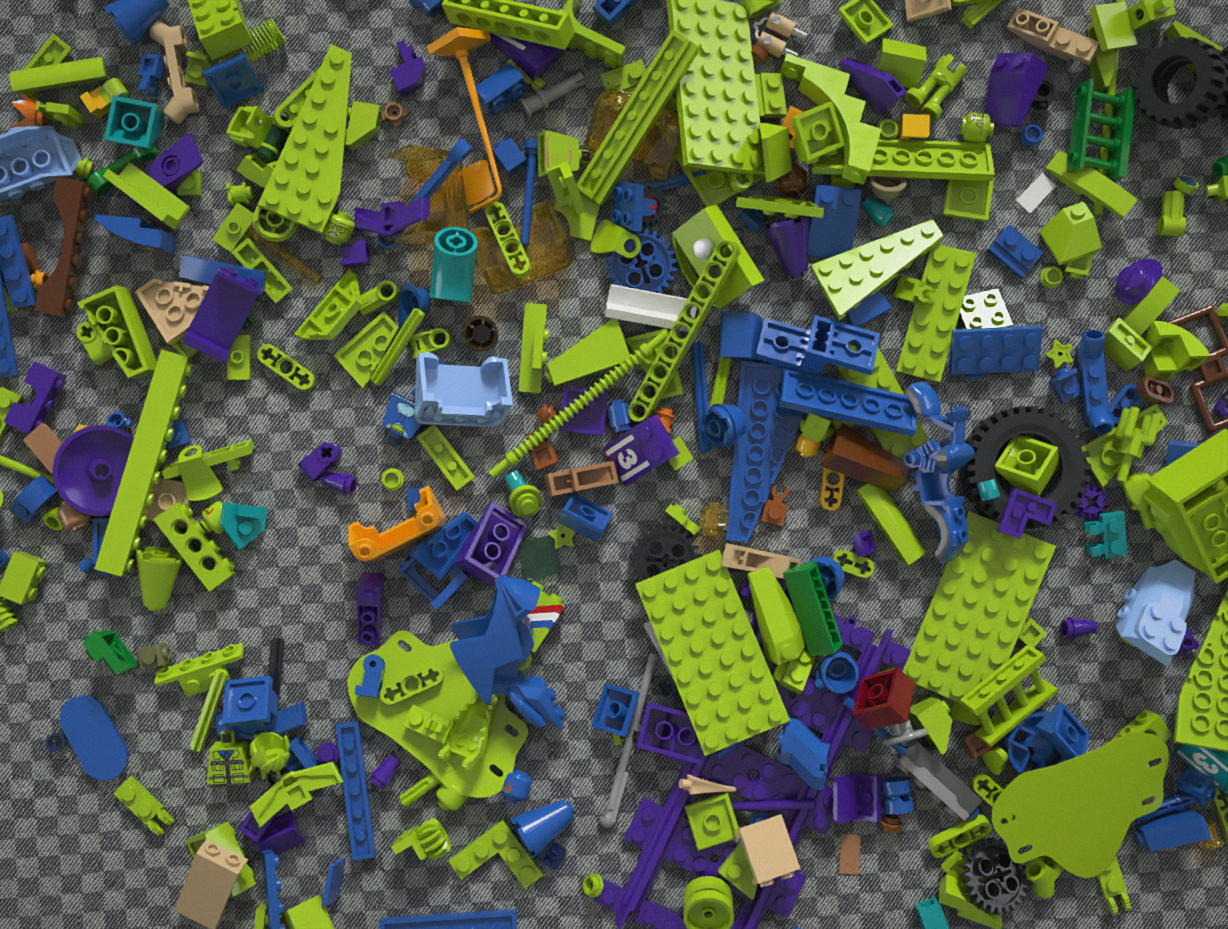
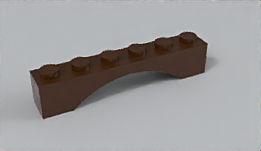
M56 176L53 200L58 207L63 223V249L54 272L38 288L35 311L58 316H70L74 309L73 295L74 290L78 286L77 271L82 263L81 248L86 240L84 230L85 224L89 220V202L93 197L92 183Z

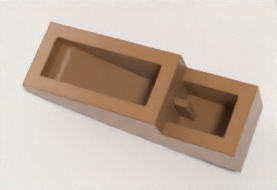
M614 461L544 475L548 497L619 483Z

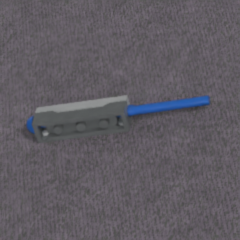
M848 697L844 701V705L853 712L855 702ZM884 727L873 730L882 739L893 736ZM917 740L906 741L904 744L890 745L897 751L893 755L898 761L896 766L906 775L910 771L915 776L912 780L923 789L926 786L931 790L928 795L938 804L943 801L947 805L945 810L954 818L959 816L964 821L966 819H975L979 815L978 805L983 800Z

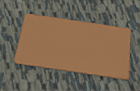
M841 834L840 874H859L861 835Z

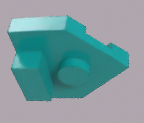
M223 502L219 525L228 534L236 549H242L265 530L268 508Z

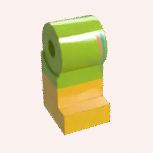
M112 78L90 93L85 92L80 98L90 113L100 119L110 111L113 96L128 98L129 93L119 78Z

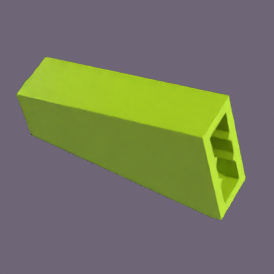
M611 319L548 363L549 370H546L545 373L549 384L554 383L556 388L612 369L615 366L618 367L620 362H625V358L629 359L630 354L618 319Z

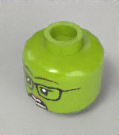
M970 112L966 117H962L959 134L963 135V139L966 142L984 143L988 136L993 135L994 123L990 122L988 114Z
M338 210L337 214L332 213L323 232L325 239L340 246L342 243L349 242L355 228V223L350 220L351 215Z

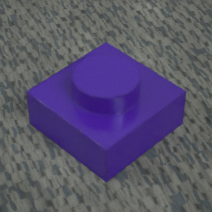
M872 530L852 535L853 547L856 550L857 557L877 551Z

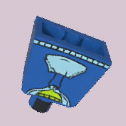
M393 391L382 426L391 430L385 442L397 448L403 437L413 441L425 424H420L415 420V402Z

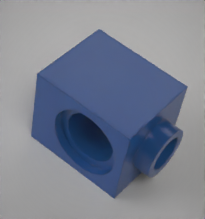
M511 137L507 140L502 139L495 145V149H493L494 156L510 177L527 165L526 157Z

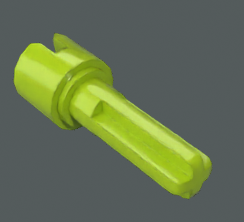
M449 761L436 776L433 772L403 793L399 797L401 803L404 806H409L439 783L442 785L443 783L437 777H443L454 771Z

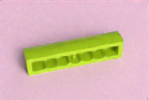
M103 56L10 71L11 88L17 95L109 80Z
M864 483L854 490L904 565L912 564L926 553L927 549L887 490L869 483Z

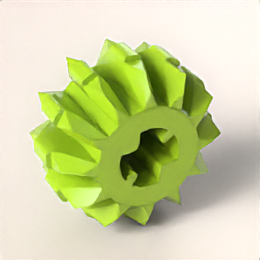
M433 818L425 821L418 827L416 834L421 843L420 845L428 857L436 860L442 858L450 851L452 844L447 832L439 821Z

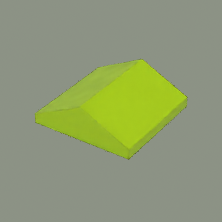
M851 0L837 10L838 14L864 45L873 43L894 26L874 0Z

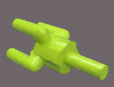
M1137 407L1123 408L1115 432V438L1121 440L1118 453L1124 455L1117 481L1126 483L1133 458L1140 459L1144 446L1154 443L1162 415L1155 413L1152 416L1144 415L1141 428L1138 429L1134 427L1140 409Z

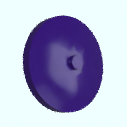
M108 425L88 426L68 436L59 446L52 465L54 484L60 496L71 507L82 513L94 516L111 515L134 437L124 430Z

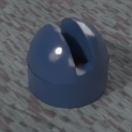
M51 734L46 740V747L52 752H59L66 746V738L62 734ZM56 738L62 744L61 747L53 742L52 739Z

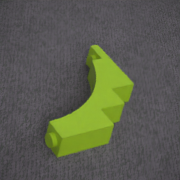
M786 54L780 71L782 76L800 81L798 91L810 98L818 106L832 101L845 142V146H842L844 154L842 178L864 185L872 166L881 129L860 122L866 101L845 95L850 74Z

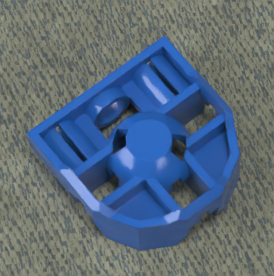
M1035 710L1002 739V749L1008 755L1007 762L1019 774L1024 773L1023 771L1028 760L1034 762L1030 771L1056 765L1050 760L1054 758L1057 750L1036 728V725L1049 713L1047 711ZM1019 728L1027 732L1025 735L1026 739L1022 741V744L1013 740ZM1028 746L1033 747L1035 754L1030 755ZM1059 754L1056 762L1059 764L1067 761Z

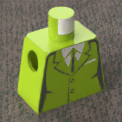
M1141 0L1127 9L1134 34L1160 28L1176 15L1174 0ZM1141 15L1143 18L1139 20L1137 16Z

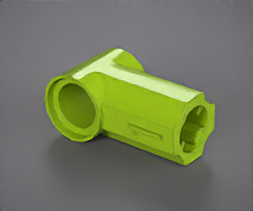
M1165 191L1162 193L1161 216L1158 218L1156 226L1158 235L1182 237L1184 235L1186 218L1183 217L1184 193L1181 191Z
M390 281L380 282L377 287L360 295L362 306L359 308V311L363 316H366L388 303L396 302L399 299V287ZM392 286L393 294L386 298L384 290L386 287Z

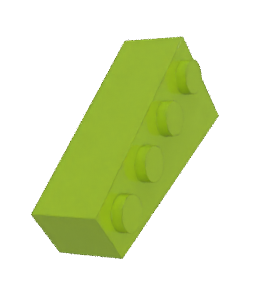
M116 285L77 302L79 307L87 314L92 326H95L100 333L103 342L109 346L113 352L112 355L128 378L143 379L154 374L157 361L129 288Z

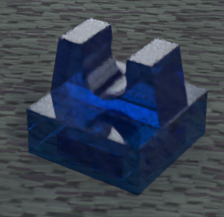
M553 840L536 859L556 871L567 852V848Z

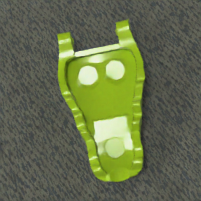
M477 694L473 697L471 703L467 702L465 708L459 710L460 716L453 718L454 725L444 746L438 753L439 759L448 761L452 755L464 759L462 769L468 772L477 765L486 748L492 712L500 695L492 694L491 702L486 705Z

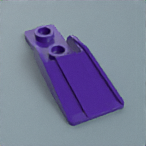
M185 135L143 171L169 192L177 188L203 163L192 135ZM128 196V197H129V200H130V202H131V204H133V205H138V204H139V203H137L134 199H132L130 196Z

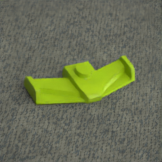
M333 762L296 772L291 771L280 777V780L249 808L260 828L287 803L292 811L313 799L310 791L342 783L344 780Z

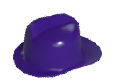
M1142 259L1122 269L1116 279L1115 294L1118 300L1129 305L1143 300L1162 276L1163 268L1160 262L1155 259Z

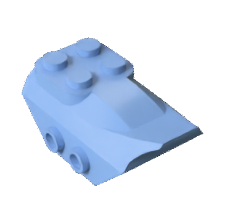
M53 126L14 127L9 129L8 133L0 135V204L19 198L30 190H41L46 184L56 181V176L65 178L72 175L78 161L82 160L74 139L59 134Z
M1172 560L1158 567L1149 566L1136 584L1127 591L1124 597L1126 600L1125 604L1117 614L1119 618L1116 628L1120 636L1166 667L1169 666L1172 656L1179 651L1186 632L1185 621L1195 597L1196 572L1177 560Z

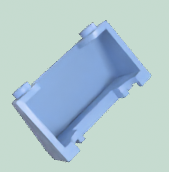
M430 352L418 354L415 384V420L418 423L496 427L504 422L513 406L507 359L489 357L482 363L481 367L442 365L439 364V358Z

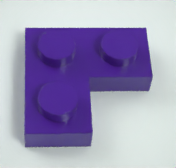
M1012 488L996 531L1016 539H1021L1028 519L1050 526L1058 504Z

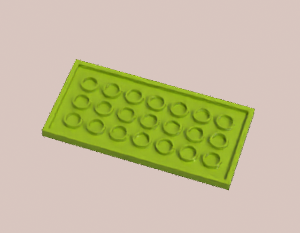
M666 0L669 31L671 32L672 29L677 31L701 48L675 89L683 166L752 175L764 174L762 138L759 126L760 117L753 55L751 52L749 20L746 9L742 4L721 0Z
M970 511L966 518L968 543L965 544L963 551L957 558L947 563L902 671L915 684L961 703L960 699L1009 660L1056 548L1052 544L1022 533L1021 539L996 531L999 523Z
M720 550L635 584L705 756L790 721L726 566H721L723 557Z

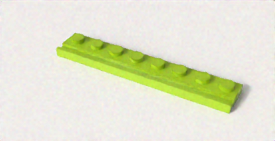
M671 30L576 184L581 192L595 200L599 205L605 203L679 82L701 50L700 47L677 31Z

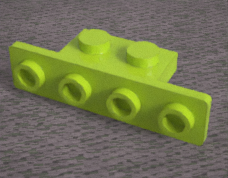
M525 304L519 392L541 393L543 365L547 366L548 352H544V343L549 342V330H546V304Z
M243 643L231 644L224 649L207 652L203 656L186 659L172 666H164L157 671L154 683L158 687L178 680L187 697L208 691L216 669L227 670L224 666L225 664L242 659L244 645ZM229 673L227 680H231Z

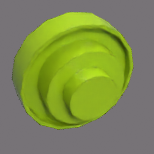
M522 485L511 492L509 505L512 512L517 516L529 517L540 510L543 499L535 486Z

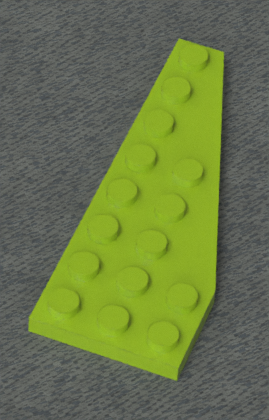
M332 44L328 49L258 203V207L320 234L324 232L341 191L352 53Z
M1228 588L1177 696L1174 743L1228 752Z

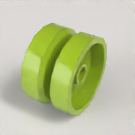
M713 876L699 877L687 884L683 891V916L687 929H730L734 923L733 894L729 885L722 879Z

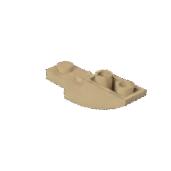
M1019 7L1007 25L1010 31L1023 40L1068 62L1074 59L1090 65L1100 48L1099 41L1059 27V22Z

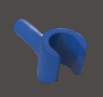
M86 558L78 565L85 573H89L93 569L108 578L112 576L110 573L95 570L96 564H93L92 558Z

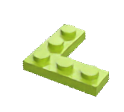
M504 818L448 860L461 880L496 853L500 854L525 889L544 874Z

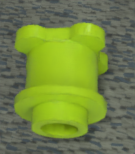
M247 182L237 186H231V183L226 184L230 206L232 205L234 208L237 202L251 204V199H254L252 186H248Z

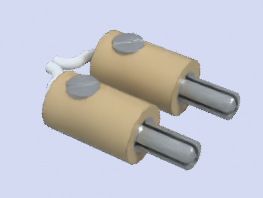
M772 12L770 17H764L760 22H755L753 28H755V38L758 40L756 45L778 58L781 55L786 56V54L798 57V53L785 47L786 42L764 31L759 37V29L757 27L767 20L766 28L787 38L793 35L805 41L808 33L795 28L796 22L775 12Z

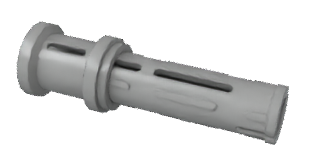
M579 71L544 91L538 89L536 94L519 100L529 118L532 116V113L542 108H548L550 102L586 85V81L583 80L584 77Z

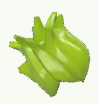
M274 732L254 734L255 739L250 743V752L248 753L252 756L248 773L259 767L263 780H265L266 773L269 774L271 770L276 772L278 778H280V770L283 767H287L286 763L290 757L288 737L284 736L282 738Z

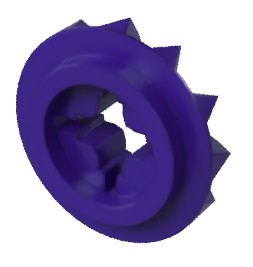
M1083 485L1082 487L1088 488L1086 494L1079 495L1078 498L1082 501L1079 505L1072 507L1080 518L1096 520L1099 518V514L1105 513L1109 506L1108 496L1098 486ZM1085 497H1095L1094 504L1096 507L1090 506L1086 508L1088 501Z

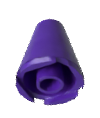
M798 216V218L779 220L777 223L765 224V231L785 275H790L791 279L803 277L804 272L808 271V216Z

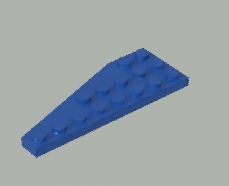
M741 362L737 407L745 417L746 431L733 446L725 540L749 541L805 413L779 407L783 373L787 367L776 364Z

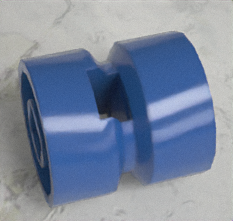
M893 776L881 779L882 794L886 795L883 799L884 812L886 814L913 812V798L909 795L912 791L910 777Z

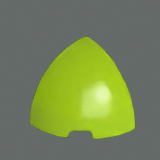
M1153 321L1148 330L1145 341L1152 346V349L1143 360L1146 377L1153 376L1163 381L1175 379L1176 373L1182 370L1192 371L1210 357L1205 346L1194 335L1177 325Z

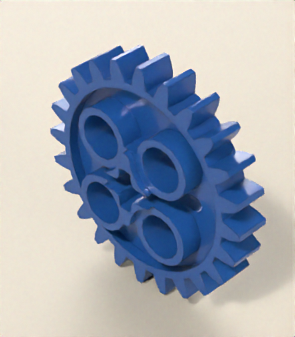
M648 228L645 229L644 234L636 231L634 235L639 238L641 249L645 244H650L654 247V253L650 256L643 255L641 249L639 251L642 261H647L648 263L645 265V270L650 282L647 284L641 269L635 267L638 264L636 256L633 257L631 263L624 264L621 262V255L617 252H610L612 257L605 258L606 261L611 262V265L606 266L605 269L612 271L607 278L615 279L612 283L613 285L650 292L657 291L663 294L661 287L664 286L669 289L670 286L666 281H674L675 279L670 275V272H677L676 268L671 267V264L677 263V259H671L670 257L675 254V250L668 251L671 243L663 244L665 236L663 235L659 239L656 238L657 231H654L652 235H649ZM628 239L624 244L625 251L632 252L635 242L632 239ZM653 265L661 267L662 274L659 277H652L650 275L649 269ZM632 273H638L641 276V282L638 285H631L628 278Z

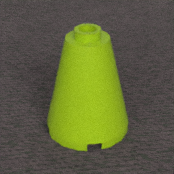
M145 547L144 552L138 549L136 559L143 605L148 607L150 611H161L168 604L183 562V557L178 551L177 554L171 553V548Z

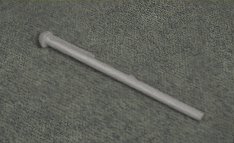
M649 654L639 690L640 695L625 739L604 816H599V822L605 828H611L616 823L630 773L626 772L633 747L635 731H639V722L658 659L657 654Z

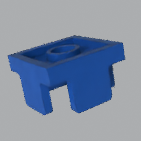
M262 676L227 680L225 683L222 724L225 727L237 726L243 732L265 730L264 723L270 722V716L277 717L278 695L272 689V677Z

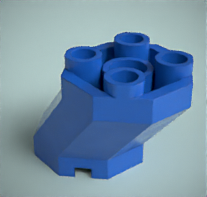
M789 717L790 721L783 724L785 732L779 735L778 747H782V749L779 748L777 762L790 765L812 789L822 791L828 770L827 765L830 759L831 743L822 742L800 719Z

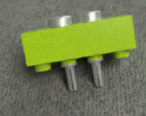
M716 204L698 212L672 233L679 266L693 288L699 278L691 264L700 277L719 242L728 240L739 245L740 256L713 306L721 309L734 303L765 280L750 258L754 256L755 252H752L754 250L749 249L746 251L739 240L743 236L742 231H733ZM730 245L725 246L723 250L724 256L728 258L733 252ZM718 265L712 270L715 278L721 275V268ZM704 286L701 290L704 298H708L710 295L708 286Z

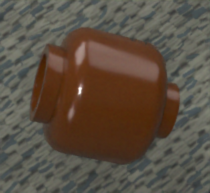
M791 163L792 171L778 178V190L787 198H798L807 189V171L798 164Z

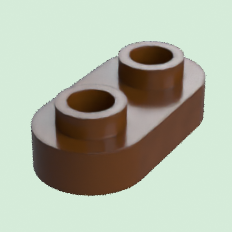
M1147 376L1138 380L1136 390L1143 399L1159 405H1165L1174 400V391L1168 382L1153 376Z

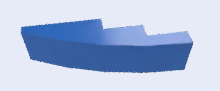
M181 254L179 277L211 284L219 266L222 268L227 266L236 270L238 276L244 279L250 277L260 283L259 286L262 287L261 294H264L267 271Z

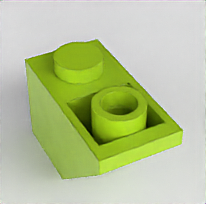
M353 101L352 108H348L347 121H349V126L345 132V145L349 150H356L379 134L382 120L381 113L383 112L380 105Z

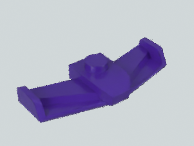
M420 197L419 200L406 206L400 201L381 203V212L355 207V229L381 234L384 237L396 236L402 229L429 217L430 200Z

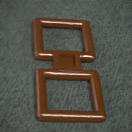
M1207 305L1171 319L1167 323L1181 326L1206 315L1209 318L1220 348L1209 352L1210 357L1197 367L1202 380L1190 384L1189 388L1206 430L1209 433H1213L1228 427V417L1213 422L1201 389L1228 379V369L1226 370L1221 357L1228 355V339L1215 307Z

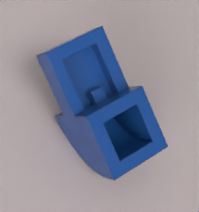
M41 475L19 493L15 498V503L9 510L27 525L51 501L58 491L48 479Z

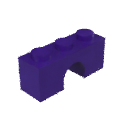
M34 361L24 382L30 384L35 389V400L30 405L13 402L4 423L27 434H30L41 423H45L48 412L54 408L58 392L64 388L67 375Z

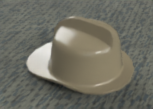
M869 176L872 193L877 198L884 200L885 204H889L890 200L897 198L907 184L906 178Z

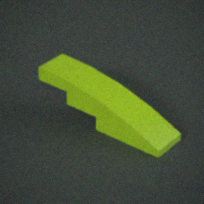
M1060 150L1045 167L1047 171L1078 195L1083 193L1099 207L1104 205L1119 218L1125 217L1138 200L1118 184L1089 166H1084V168L1071 173L1067 172L1068 154Z
M245 233L232 251V254L247 268L267 271L264 291L277 303L293 288Z

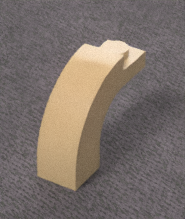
M726 543L721 566L751 572L768 566L775 577L784 579L783 572L800 565L801 559Z

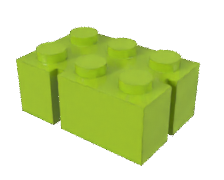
M188 0L199 39L211 60L253 43L239 0Z

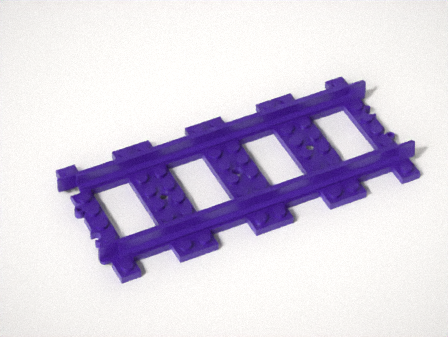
M747 576L740 594L753 599ZM779 578L777 581L794 608L785 579ZM755 612L750 624L763 652L764 649ZM834 614L842 642L860 651L856 660L859 668L856 686L843 694L834 693L827 688L818 690L814 686L816 679L808 676L801 694L797 693L796 697L790 698L788 695L790 689L774 680L788 716L800 719L806 726L821 732L820 740L831 743L825 783L843 745L846 744L865 753L874 734L873 730L869 731L852 715L853 712L844 705V701L850 697L856 702L861 677L878 673L882 662L903 671L911 653V650L890 641L893 630L886 628L878 646L870 644L875 633L861 626L853 628L857 624V620L853 616H847L844 620L845 623H843L842 618ZM765 658L772 675L776 664ZM744 744L739 745L721 760H718L716 755L723 751L722 749L715 754L706 755L703 765L663 754L664 758L682 766L664 805L662 806L646 797H642L629 824L624 840L643 848L625 888L604 878L603 890L598 897L594 898V901L617 912L614 920L618 929L622 928L630 911L633 912L632 919L644 926L651 924L650 929H687L683 916L646 899L664 859L701 877L713 876L722 879L729 885L732 892L744 897L730 929H757L766 909L788 918L805 882L806 875L796 870L793 871L795 876L784 880L781 879V876L773 878L774 883L768 886L760 887V884H757L755 897L753 900L718 873V868L739 842L730 840L698 851L689 820L685 817L686 811L684 805L692 802L695 794L690 795L688 790L680 788L679 781L680 779H687V774L700 779L705 777L718 784L735 787L736 793L753 801L815 799L816 809L774 810L783 815L782 818L793 849H795L805 826L825 836L827 835L833 822L832 787L824 784L822 791L812 789L793 768L777 762V760ZM753 770L757 772V777L754 779L749 777L750 771ZM712 854L719 855L717 862L711 861Z

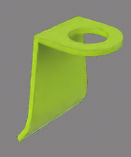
M606 219L596 228L590 244V250L593 253L617 252L627 258L635 257L641 249L640 240L636 235ZM628 239H632L635 242V249L630 253L624 249V244Z
M199 445L185 448L180 452L178 459L179 469L189 501L207 500L223 491L218 478L203 459V449ZM191 450H197L195 454L191 456H185L187 452Z

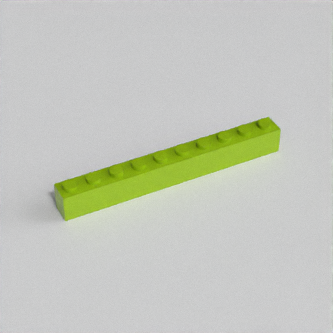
M162 349L160 351L94 568L95 570L122 577L126 576L128 572L131 573L135 562L132 559L134 550L137 551L141 543V538L139 537L140 530L146 526L148 516L145 515L147 507H151L154 500V494H152L153 487L159 483L161 472L158 471L160 464L164 463L168 451L165 450L167 441L170 442L174 434V429L172 428L173 421L179 417L181 407H178L180 398H184L187 391V385H185L187 376L190 377L193 371L194 364L191 363L192 359Z

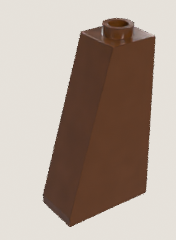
M843 423L832 434L821 466L891 492H895L900 486L904 487L910 479L908 475L910 467L905 465L903 460Z

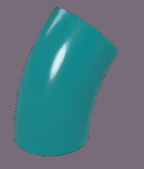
M448 227L436 234L434 238L429 298L472 303L478 248L477 238L472 232L460 227Z

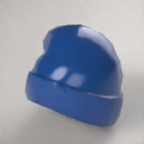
M841 651L827 655L815 672V688L818 690L827 688L839 694L852 690L856 686L859 677V668L855 660L849 654Z

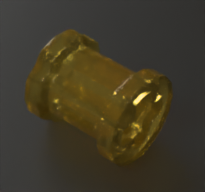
M1206 820L1211 839L1204 840L1203 848L1205 850H1213L1223 846L1224 841L1219 837L1215 828L1217 826L1216 821Z

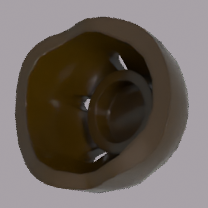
M478 315L466 321L462 329V336L470 349L476 352H485L496 345L498 329L490 318Z

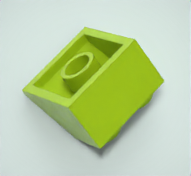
M1016 435L1011 439L995 464V469L1016 489L1039 497L1059 465L1058 447L1022 435Z
M928 695L911 707L909 715L919 729L926 728L928 730V734L924 738L932 749L943 755L947 751L952 718L949 715L951 710L944 701Z

